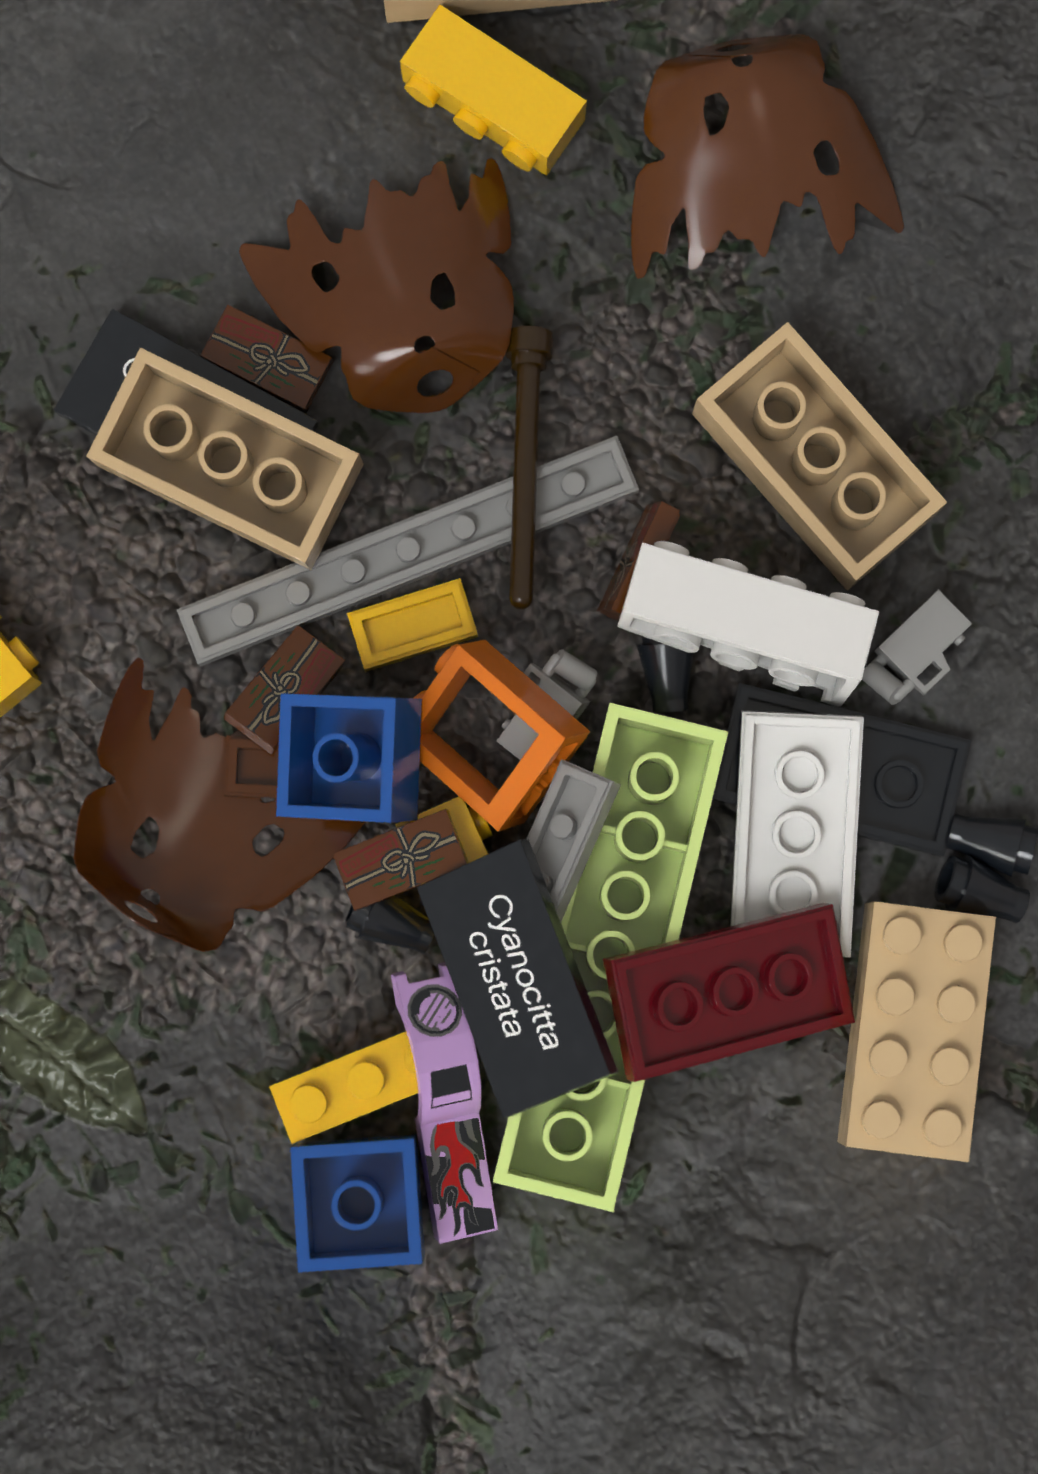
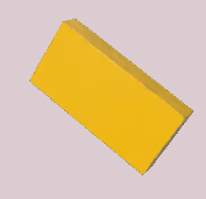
M460 578L347 613L365 672L478 637Z

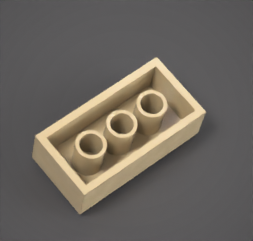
M789 322L785 323L696 400L692 415L847 591L930 521L947 503Z
M141 347L86 456L98 467L309 570H312L364 465L359 453Z
M875 901L865 903L853 1001L855 1022L851 1023L838 1143L846 1147L969 1162L996 917Z

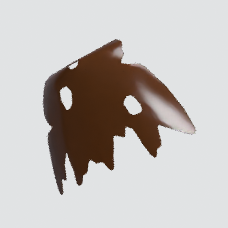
M805 34L726 41L666 60L656 70L645 106L644 132L649 141L661 150L665 157L660 161L646 164L637 175L635 182L631 249L633 268L638 279L645 277L653 252H658L662 255L666 253L672 224L683 208L685 209L688 235V265L691 270L697 269L702 264L705 254L716 251L726 231H731L737 239H749L753 242L760 256L765 257L769 250L782 202L787 201L797 207H801L806 192H810L817 197L832 245L838 254H842L846 241L852 240L855 235V204L857 203L894 231L902 233L904 229L902 214L894 186L876 141L849 94L845 90L832 87L823 82L825 64L817 40ZM751 45L747 48L734 51H717L719 49L730 46ZM751 55L753 58L751 64L744 67H738L732 62L733 58ZM721 93L729 104L724 128L719 133L709 135L704 119L705 98L712 94ZM821 141H829L838 158L839 171L835 175H824L818 169L813 152Z
M493 158L487 159L483 178L475 174L470 175L469 195L461 211L457 209L449 184L445 162L440 161L433 165L430 175L421 178L417 192L413 196H409L401 190L390 192L380 182L372 179L369 184L364 227L362 230L344 228L341 243H334L326 237L308 206L298 199L295 203L294 212L287 218L291 246L289 250L243 243L240 246L239 253L252 281L277 317L309 349L317 353L334 346L341 347V368L346 377L350 394L353 400L367 408L408 413H430L444 410L480 383L503 360L508 349L514 312L512 286L502 270L486 256L490 252L504 254L511 247L510 214L501 171ZM322 262L332 264L339 276L338 284L329 292H324L312 276L313 267ZM445 273L454 288L455 305L441 310L431 302V285L437 275ZM423 336L431 337L435 342L433 347L428 350H421L420 353L415 351V341ZM435 370H446L452 374V384L443 393L426 396L418 392V382L427 373Z
M138 657L128 667L119 684L106 717L97 748L100 767L114 776L115 782L94 790L85 798L77 821L74 862L78 873L120 912L138 925L201 952L217 950L234 925V912L236 909L243 908L263 912L275 907L317 875L334 858L332 853L344 849L367 821L276 817L277 799L264 803L261 802V798L224 796L226 737L217 733L208 737H202L199 713L191 707L192 696L189 690L182 687L170 714L153 741L149 717L154 691L142 689L144 661ZM237 730L231 736L245 735ZM148 817H151L159 827L157 846L153 853L145 858H141L131 850V845L138 828ZM272 824L282 828L285 834L280 844L266 856L256 854L252 843L259 832L265 826ZM145 889L154 890L160 896L159 904L155 905L141 895V892ZM124 901L132 902L144 908L155 917L157 922L146 920L134 913Z

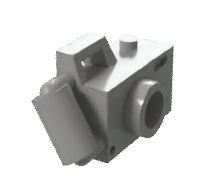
M938 589L874 651L878 656L865 667L862 680L891 705L900 702L914 688L922 695H925L951 670L942 652L953 642L958 646L966 638L962 633L972 623ZM932 663L940 672L924 686L917 676ZM887 664L890 667V669L903 681V683L898 678H896L892 673H890L884 666Z
M563 649L553 654L543 669L534 663H530L524 671V674L529 678L533 674L538 676L541 680L537 685L577 720L591 702L586 696L595 685L598 673L597 670ZM556 674L560 675L564 679L576 685L578 688L575 690L573 687H571L568 683H566ZM515 714L512 720L507 718L501 727L504 731L497 739V742L521 760L539 734Z

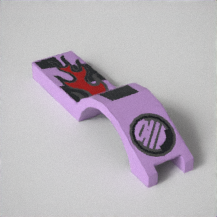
M445 962L438 964L440 977L408 983L407 976L403 971L391 974L396 1007L402 1017L414 1060L419 1098L418 1116L415 1118L433 1234L440 1244L498 1230L479 1115L481 1108L479 1063L474 1038Z

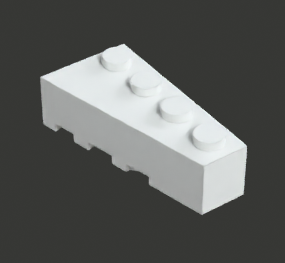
M657 541L653 546L642 542L617 627L688 653L698 652L700 645L712 649L710 656L718 661L720 665L737 671L756 669L757 666L765 668L774 677L772 684L791 691L799 690V686H814L823 690L821 702L839 708L860 683L879 611L866 608L865 602L862 599L840 592L831 593L829 596L806 590L807 586L805 583L788 576L775 575L770 580L747 573L748 568L745 565L730 559L716 558L712 562L694 558L689 556V551L686 548L675 543Z

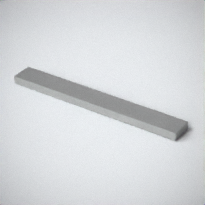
M618 436L537 467L535 534L638 494V485ZM513 477L323 551L319 554L312 570L293 563L176 609L197 664L201 667L292 631L297 625L302 627L511 544Z

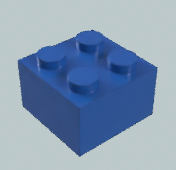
M281 693L276 817L385 823L417 820L422 699Z
M417 1134L297 1142L290 1147L298 1273L423 1263L425 1250Z

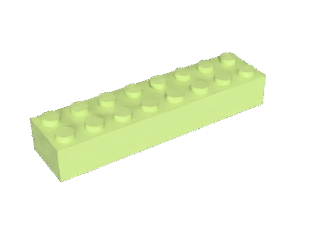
M609 703L592 772L621 786L563 916L561 925L618 1073L525 1112L508 1117L493 1176L494 1183L610 1212L614 1211L645 1080L633 1082L626 1079L603 959L679 940L728 731Z

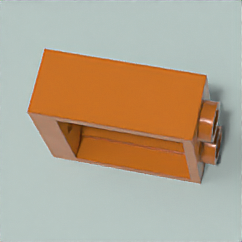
M480 640L454 644L437 661L434 668L437 676L429 688L414 697L422 699L420 762L499 832L525 823L548 791L561 759L569 762L590 731L488 641ZM471 675L539 734L500 789L493 785L433 731Z

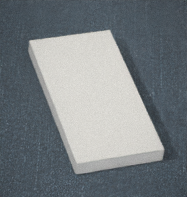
M741 710L730 926L821 903L833 904L843 957H851L863 716Z

